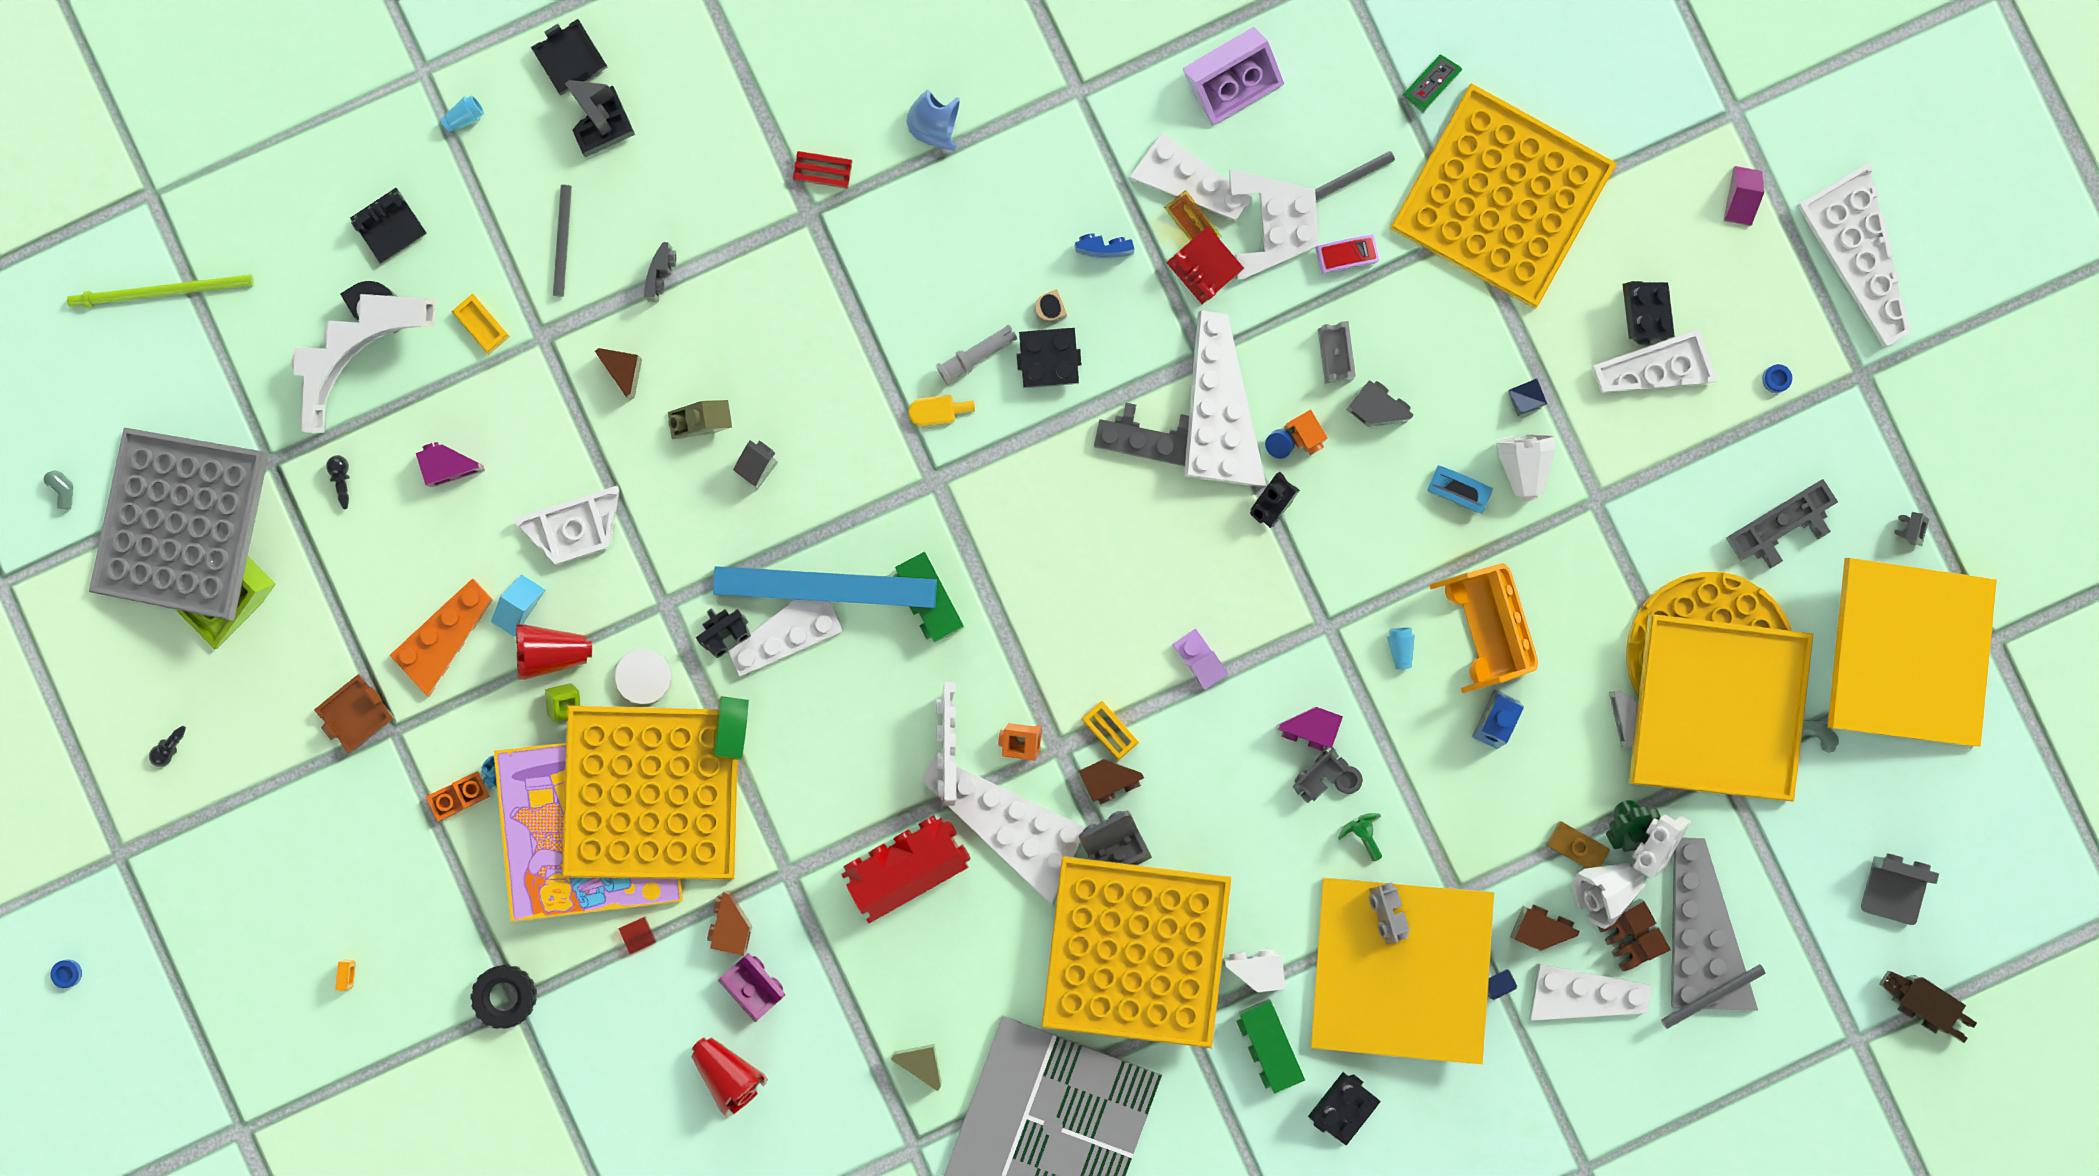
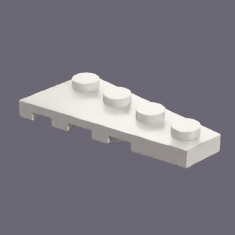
M1161 133L1129 177L1132 181L1143 183L1152 189L1175 196L1177 199L1187 195L1195 205L1236 222L1252 200V197L1248 194L1230 195L1229 180L1164 133Z
M1699 329L1592 366L1601 393L1718 382Z
M795 599L752 632L748 639L738 643L728 652L739 677H742L843 632V629L830 601Z
M1538 964L1529 1020L1647 1013L1652 985Z

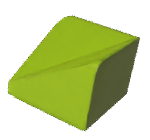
M571 683L545 689L547 715L554 722L567 719L568 705L580 706L579 690Z

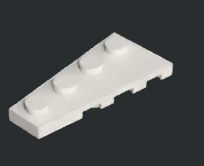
M944 682L941 697H936V714H941L942 724L937 725L936 728L937 742H942V753H937V770H942V781L937 782L938 798H943V806H954L956 802V761H954L956 735L953 733L956 718V706L953 705L956 682Z

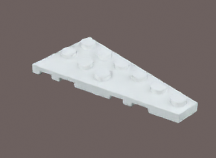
M1870 161L1799 203L1797 207L1883 348L1911 333L1904 300L1901 299L1897 283L1899 282L1898 274L1893 266V253L1884 215L1880 210L1877 198L1879 196L1878 189L1874 185L1872 177L1873 168Z
M1201 310L1197 316L1184 476L1264 488L1267 486L1228 314Z

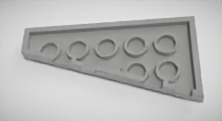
M1682 837L1674 851L1672 1008H1682L1746 972L1705 838ZM1750 983L1704 1008L1759 1011Z

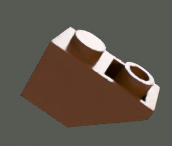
M1105 759L1079 770L1092 801L1098 800L1100 804L1114 799V792L1124 788L1125 792H1129L1141 786L1139 780L1144 779L1141 772Z
M1532 904L1531 909L1522 907L1510 938L1541 951L1577 937L1580 931L1573 928L1575 922L1561 916L1554 920L1547 916L1548 910Z

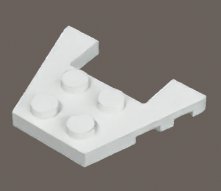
M1228 170L1230 195L1259 193L1263 252L1235 254L1236 259L1245 268L1236 275V279H1244L1319 246L1315 189L1243 171Z

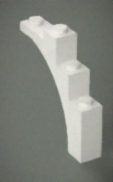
M360 294V300L357 304L359 323L327 321V327L324 330L326 349L294 347V353L291 357L293 375L304 376V381L300 388L301 396L303 397V406L299 415V421L302 426L301 432L324 433L325 407L330 391L347 363L365 346L386 334L414 327L435 328L436 299Z

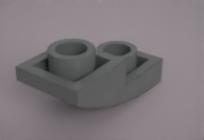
M662 242L650 264L644 289V298L648 302H659V294H664V278L660 277V274L671 275V267H676V250H672L669 242Z

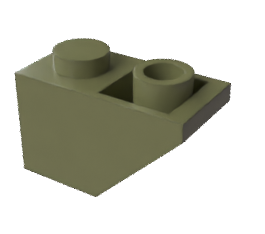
M728 400L699 401L668 412V424L672 439L712 434L732 428Z

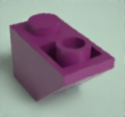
M1313 707L1279 723L1276 729L1282 731L1281 737L1294 742H1297L1298 737L1309 741L1308 747L1323 752L1325 747H1333L1343 716L1319 707Z

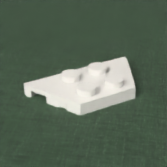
M618 486L610 487L514 518L513 520L554 564L558 565L611 547L620 490Z

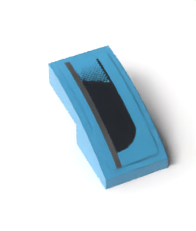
M1438 465L1427 491L1455 502L1458 506L1483 514L1493 488Z

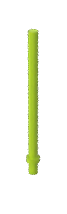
M249 274L97 293L84 291L81 295L67 296V304L69 307L85 305L86 308H90L94 304L252 286L254 285L253 275Z

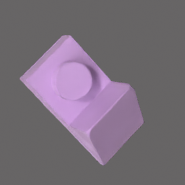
M1196 628L1172 644L1204 690L1228 674L1215 652L1210 649Z

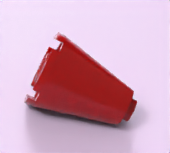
M526 624L516 625L518 680H527L587 664V658H592V641H586V635Z
M704 1037L692 1047L694 1052L691 1058L720 1112L726 1118L729 1117V1111L735 1114L753 1100L758 1094L755 1090L759 1084L764 1087L768 1081L764 1073L714 1038L706 1040Z

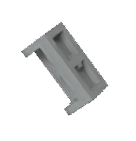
M1342 321L1336 325H1322L1321 328H1318L1325 384L1353 380L1356 377L1349 321Z

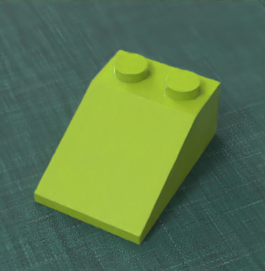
M248 556L234 621L182 610L176 611L215 650L264 602L276 583Z

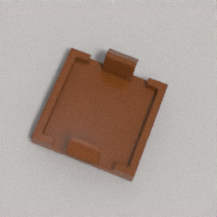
M357 674L314 709L317 715L325 722L321 727L331 741L334 738H338L349 754L395 718L383 704L380 696L367 684L360 674Z

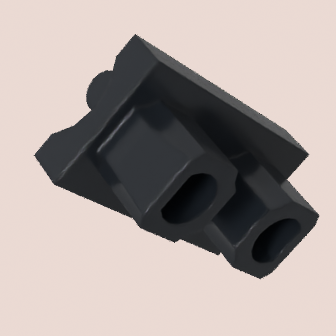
M1278 472L1250 509V515L1259 523H1265L1269 528H1272L1286 509L1293 503L1300 490L1289 483L1281 472Z
M711 608L707 611L710 619L702 624L705 631L695 638L702 647L709 650L716 658H720L729 650L723 641L725 638L732 635L737 643H741L751 636L746 625L749 621L738 609L731 614L726 609L716 614Z

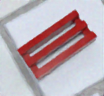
M797 151L793 180L848 189L853 164L851 159ZM809 160L846 166V169L802 163V161ZM801 169L840 175L844 176V181L800 173Z

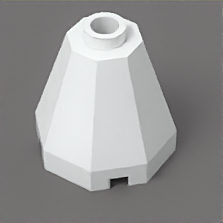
M1530 434L1527 437L1521 438L1518 435L1496 439L1497 452L1514 495L1520 496L1521 501L1538 500V495L1544 494L1556 450L1555 437L1547 434Z
M1623 863L1586 868L1577 873L1575 876L1577 878L1571 883L1578 907L1581 910L1586 908L1590 913L1586 915L1590 923L1603 929L1613 925L1645 887V875L1634 869L1633 864Z

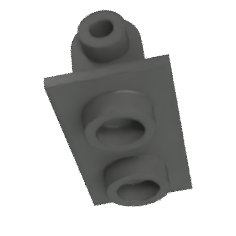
M1334 748L1329 752H1322L1316 758V764L1309 771L1305 770L1296 777L1295 784L1292 787L1298 795L1303 791L1300 796L1305 802L1309 803L1311 800L1314 802L1328 789L1321 781L1324 777L1333 784L1347 771L1345 768L1349 764L1342 757L1337 760L1339 755Z

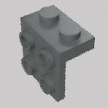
M1129 810L1115 812L1102 823L1089 825L1078 835L1090 860L1139 865L1152 858Z
M1887 853L1885 858L1874 856L1861 903V910L1908 925H1915L1918 920L1927 883L1937 884L1940 873L1930 871L1931 865L1914 861L1913 866L1903 863L1904 858Z

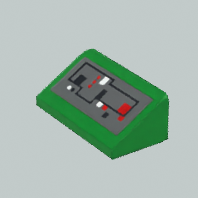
M1440 54L1406 90L1403 96L1424 113L1463 69Z

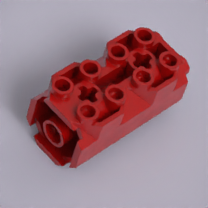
M933 815L918 824L920 827L918 831L911 833L910 829L894 837L895 844L888 848L883 843L868 852L870 858L862 862L861 858L858 857L843 866L845 872L841 876L843 879L849 877L850 882L846 884V887L861 914L863 915L868 912L870 915L865 919L868 924L969 868L967 862L970 861L971 857L963 844L958 846L954 836L957 835V832L950 820L944 822L942 817L936 820Z

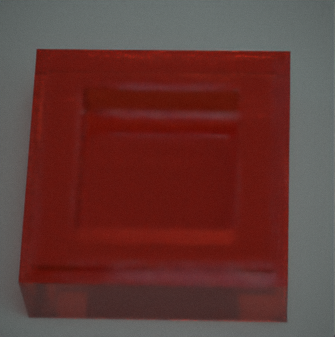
M646 916L618 928L629 954L657 942Z

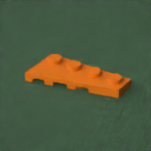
M472 578L390 654V657L427 696H431L436 684L444 676L453 658L461 650L465 640L471 631L475 629L494 599Z

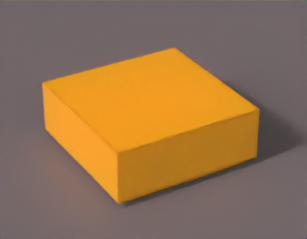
M344 959L338 961L335 990L346 991L352 989L356 968L355 960Z

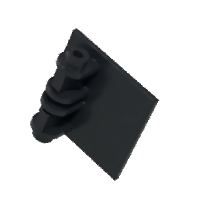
M397 187L350 217L352 226L357 232L359 231L380 264L427 234Z

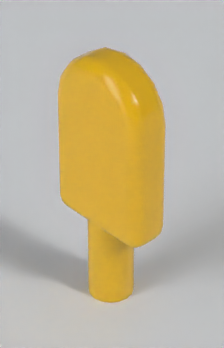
M951 395L921 398L911 403L908 409V416L913 424L921 427L954 423L955 414L974 412L975 404L974 400L953 403Z

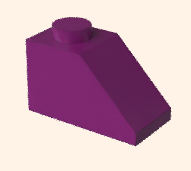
M438 442L422 446L423 451L415 453L425 485L431 488L485 471L484 465L443 444L439 445Z

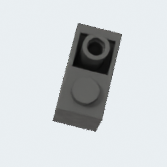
M1370 380L1346 409L1367 427L1405 423L1414 415L1410 412L1411 407L1400 398L1397 400L1393 399L1387 394L1389 390L1378 381L1373 383Z
M749 440L733 471L759 489L778 464L773 457L776 453L760 440L757 444Z

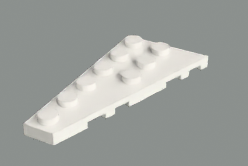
M934 756L922 782L937 795V782L942 781V770H937V756ZM956 766V802L954 806L948 807L1052 904L1058 891L1062 856L1074 857L1081 842L1078 835L1083 832L1086 826Z

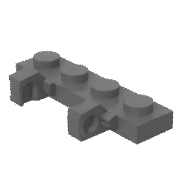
M1126 403L1123 417L1116 416L1115 422L1099 419L1094 448L1185 467L1189 424L1188 415L1180 414L1177 431L1170 429L1169 433L1139 427L1140 423L1133 422L1136 404Z
M1821 479L1729 535L1726 539L1740 561L1754 554L1757 559L1762 557L1769 568H1773L1783 562V559L1774 547L1779 544L1777 539L1800 525L1803 528L1809 525V529L1817 540L1826 536L1831 531L1823 520L1828 517L1825 510L1838 503L1824 479Z

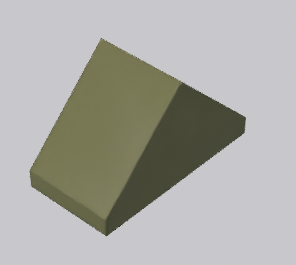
M935 1044L895 1051L891 1057L892 1061L936 1091H939L942 1080Z

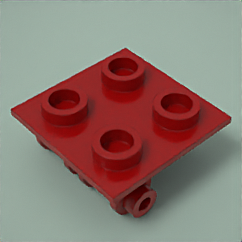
M1209 226L1166 262L1201 304H1204L1207 300L1209 301L1222 287L1245 269Z

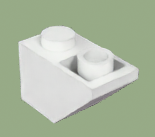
M1275 949L1258 950V955L1247 956L1246 952H1235L1229 954L1230 958L1223 959L1224 965L1256 992L1286 989L1282 955L1275 953Z

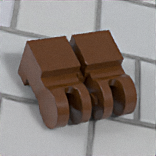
M1642 899L1631 903L1613 925L1606 929L1597 926L1600 932L1616 928L1614 933L1604 939L1607 945L1621 942L1626 936L1632 935L1633 940L1620 943L1618 947L1611 951L1614 958L1629 952V957L1618 964L1622 972L1633 969L1671 950L1660 928L1655 926L1657 923Z

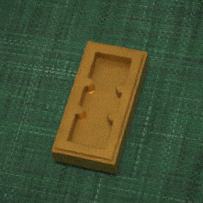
M1562 821L1558 822L1546 846L1585 868L1601 867L1610 851V848Z

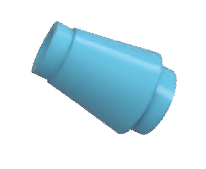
M473 95L469 97L464 96L441 118V122L447 131L451 133L454 130L481 120L480 117L485 113L481 104Z
M1412 628L1390 629L1387 640L1395 669L1412 668L1415 640Z

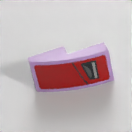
M1374 234L1344 239L1315 247L1321 274L1344 271L1351 267L1375 264L1380 261Z

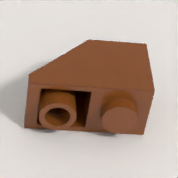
M725 891L722 893V897L717 896L713 913L718 915L716 924L710 925L707 941H711L710 949L744 956L747 953L753 926L732 892Z

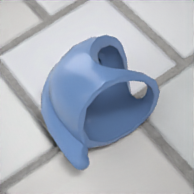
M927 89L915 100L907 114L906 123L909 132L917 140L928 145L955 150L957 145L951 141V135L960 105V98L956 97L948 105H943Z

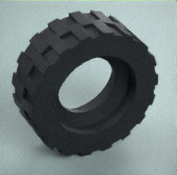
M509 964L498 965L486 970L477 978L476 983L472 986V994H470V999H472L471 1007L476 1013L475 1016L481 1019L486 1026L490 1025L495 1029H508L523 1022L532 1013L533 1006L536 1005L537 1001L535 999L537 990L534 987L533 979H530L528 973L522 971L520 967L510 966ZM498 983H509L517 991V1002L510 1010H498L490 1001V992Z

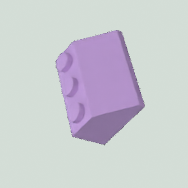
M1255 27L1250 28L1182 68L1193 94L1212 125L1219 123L1285 84L1268 40Z

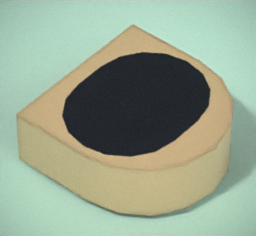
M1057 289L1043 294L1036 301V314L1041 320L1053 322L1067 317Z

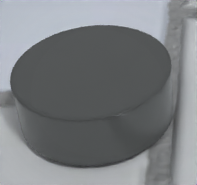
M1347 766L1345 768L1347 771L1334 782V785L1341 793L1353 794L1361 788L1363 778L1357 768Z

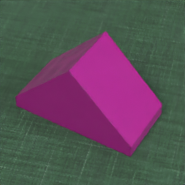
M1739 166L1733 167L1723 221L1752 226L1765 193L1762 171Z

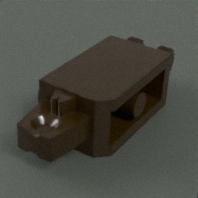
M1888 970L1879 983L1881 987L1893 996L1892 1001L1899 1005L1897 1008L1899 1012L1911 1019L1914 1015L1923 1020L1921 1026L1934 1034L1940 1031L1965 1043L1968 1038L1961 1031L1954 1029V1024L1957 1020L1971 1028H1975L1977 1024L1976 1021L1962 1013L1966 1007L1964 1003L1924 977L1916 975L1903 977Z

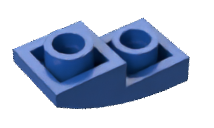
M1095 233L1080 236L1079 241L1075 242L1074 246L1076 253L1100 258L1124 257L1134 255L1135 251L1132 239L1125 240V237H1118L1108 241L1109 245L1105 246L1102 235L1095 236Z

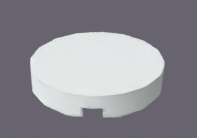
M644 648L632 650L622 657L616 667L615 681L617 689L624 698L632 703L642 705L655 703L665 696L672 681L671 667L665 657L654 650Z

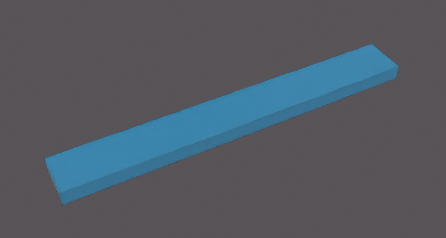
M714 566L713 594L936 608L937 579Z

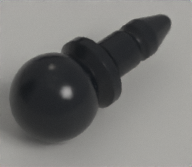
M335 455L328 459L326 470L331 475L330 482H336L335 487L338 501L341 507L346 510L349 504V494H347L348 489L345 480L350 479V476L347 475L349 463L343 456Z
M185 726L175 729L167 740H160L158 745L150 750L149 761L152 765L165 767L171 762L172 756L177 752V744L184 737Z

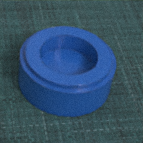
M1775 364L1767 368L1762 376L1764 387L1772 393H1780L1787 390L1793 380L1789 368L1781 364Z
M1277 429L1266 438L1265 447L1272 457L1283 459L1293 451L1295 442L1289 432Z
M71 959L61 960L52 967L50 973L51 980L59 988L73 987L82 978L81 966Z

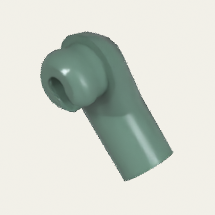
M57 470L47 472L43 480L47 486H50L58 493L57 508L71 509L73 483L62 472Z

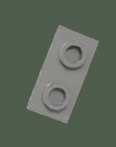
M1391 882L1370 888L1369 902L1372 909L1377 913L1379 920L1378 931L1380 936L1385 939L1386 944L1408 938L1410 929L1405 913L1394 914L1393 909L1402 906L1397 887H1393Z

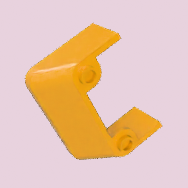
M1506 564L1493 565L1429 584L1430 590L1445 586L1447 599L1456 606L1463 604L1479 658L1472 661L1469 669V674L1474 684L1462 687V693L1502 683L1537 670L1538 657L1512 572Z

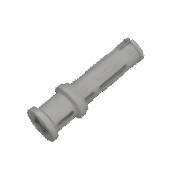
M1009 324L1006 325V327L965 352L958 350L955 352L956 356L943 364L937 363L935 366L947 386L951 385L952 380L963 373H971L975 364L1011 342L1018 340L1015 332L1011 331V326Z

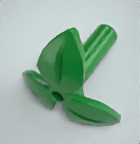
M1367 813L1360 815L1358 821H1350L1343 827L1338 839L1341 840L1348 833L1354 832L1356 836L1361 838L1372 861H1378L1382 858V854L1373 839L1371 820L1380 818L1381 814Z

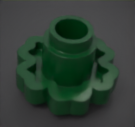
M1632 800L1623 801L1614 808V820L1610 822V830L1607 831L1606 836L1613 849L1622 848L1624 852L1635 851L1641 843L1646 844L1650 837L1646 833L1654 819L1659 820L1661 815L1657 809L1649 810L1647 806L1640 807Z

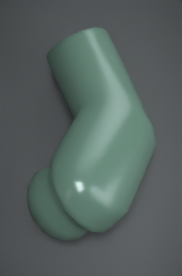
M1811 721L1803 722L1802 735L1817 736L1821 741L1822 750L1831 753L1836 750L1839 738L1831 728H1828L1827 724Z

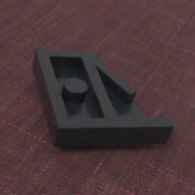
M613 85L609 88L614 96L602 104L610 116L606 121L611 130L602 136L588 115L580 120L572 129L584 157H588L636 135Z

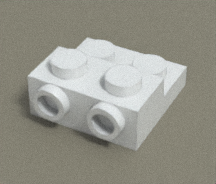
M1666 814L1659 820L1654 819L1646 832L1650 835L1646 844L1641 843L1633 855V858L1637 859L1633 868L1654 879L1667 866L1691 821L1683 816L1675 820Z

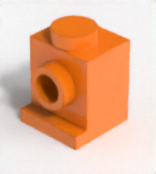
M1311 409L1289 421L1284 426L1286 431L1293 430L1294 433L1291 435L1296 446L1299 449L1303 447L1310 456L1323 449L1324 445L1322 443L1328 439Z
M1008 723L1004 730H1000L998 746L1002 747V756L1035 761L1041 750L1042 725L1028 726ZM1017 737H1024L1025 741L1020 742Z

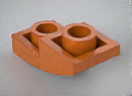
M477 771L425 797L438 823L489 798L490 795Z

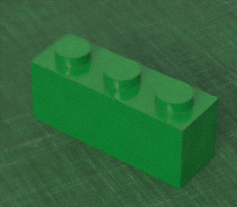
M925 551L895 567L898 573L893 575V577L937 579L936 608L909 606L913 615L919 613L924 623L919 626L926 640L932 638L934 643L965 628Z
M1266 999L1239 1011L1241 1019L1236 1022L1242 1036L1248 1035L1252 1043L1247 1048L1253 1062L1259 1061L1262 1066L1263 1072L1259 1073L1265 1089L1271 1087L1275 1094L1305 1081L1271 1000Z

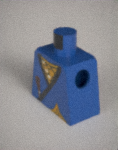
M1494 689L1472 738L1495 749L1504 746L1509 741L1524 709L1523 704L1519 700Z

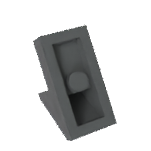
M572 80L566 82L565 85L602 136L610 131L611 127L606 121L610 116L602 106L603 103L614 96L609 86L601 83Z

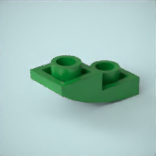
M720 697L717 727L714 732L713 757L734 760L742 759L749 700Z

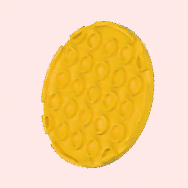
M1698 572L1678 577L1656 590L1644 602L1632 622L1626 646V664L1630 682L1639 699L1648 614L1792 631L1791 625L1774 598L1764 589L1746 580V578L1725 572Z

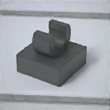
M1912 512L1911 517L1899 515L1898 519L1901 522H1907L1908 526L1905 530H1895L1894 533L1900 538H1905L1912 545L1923 546L1929 519L1924 514Z

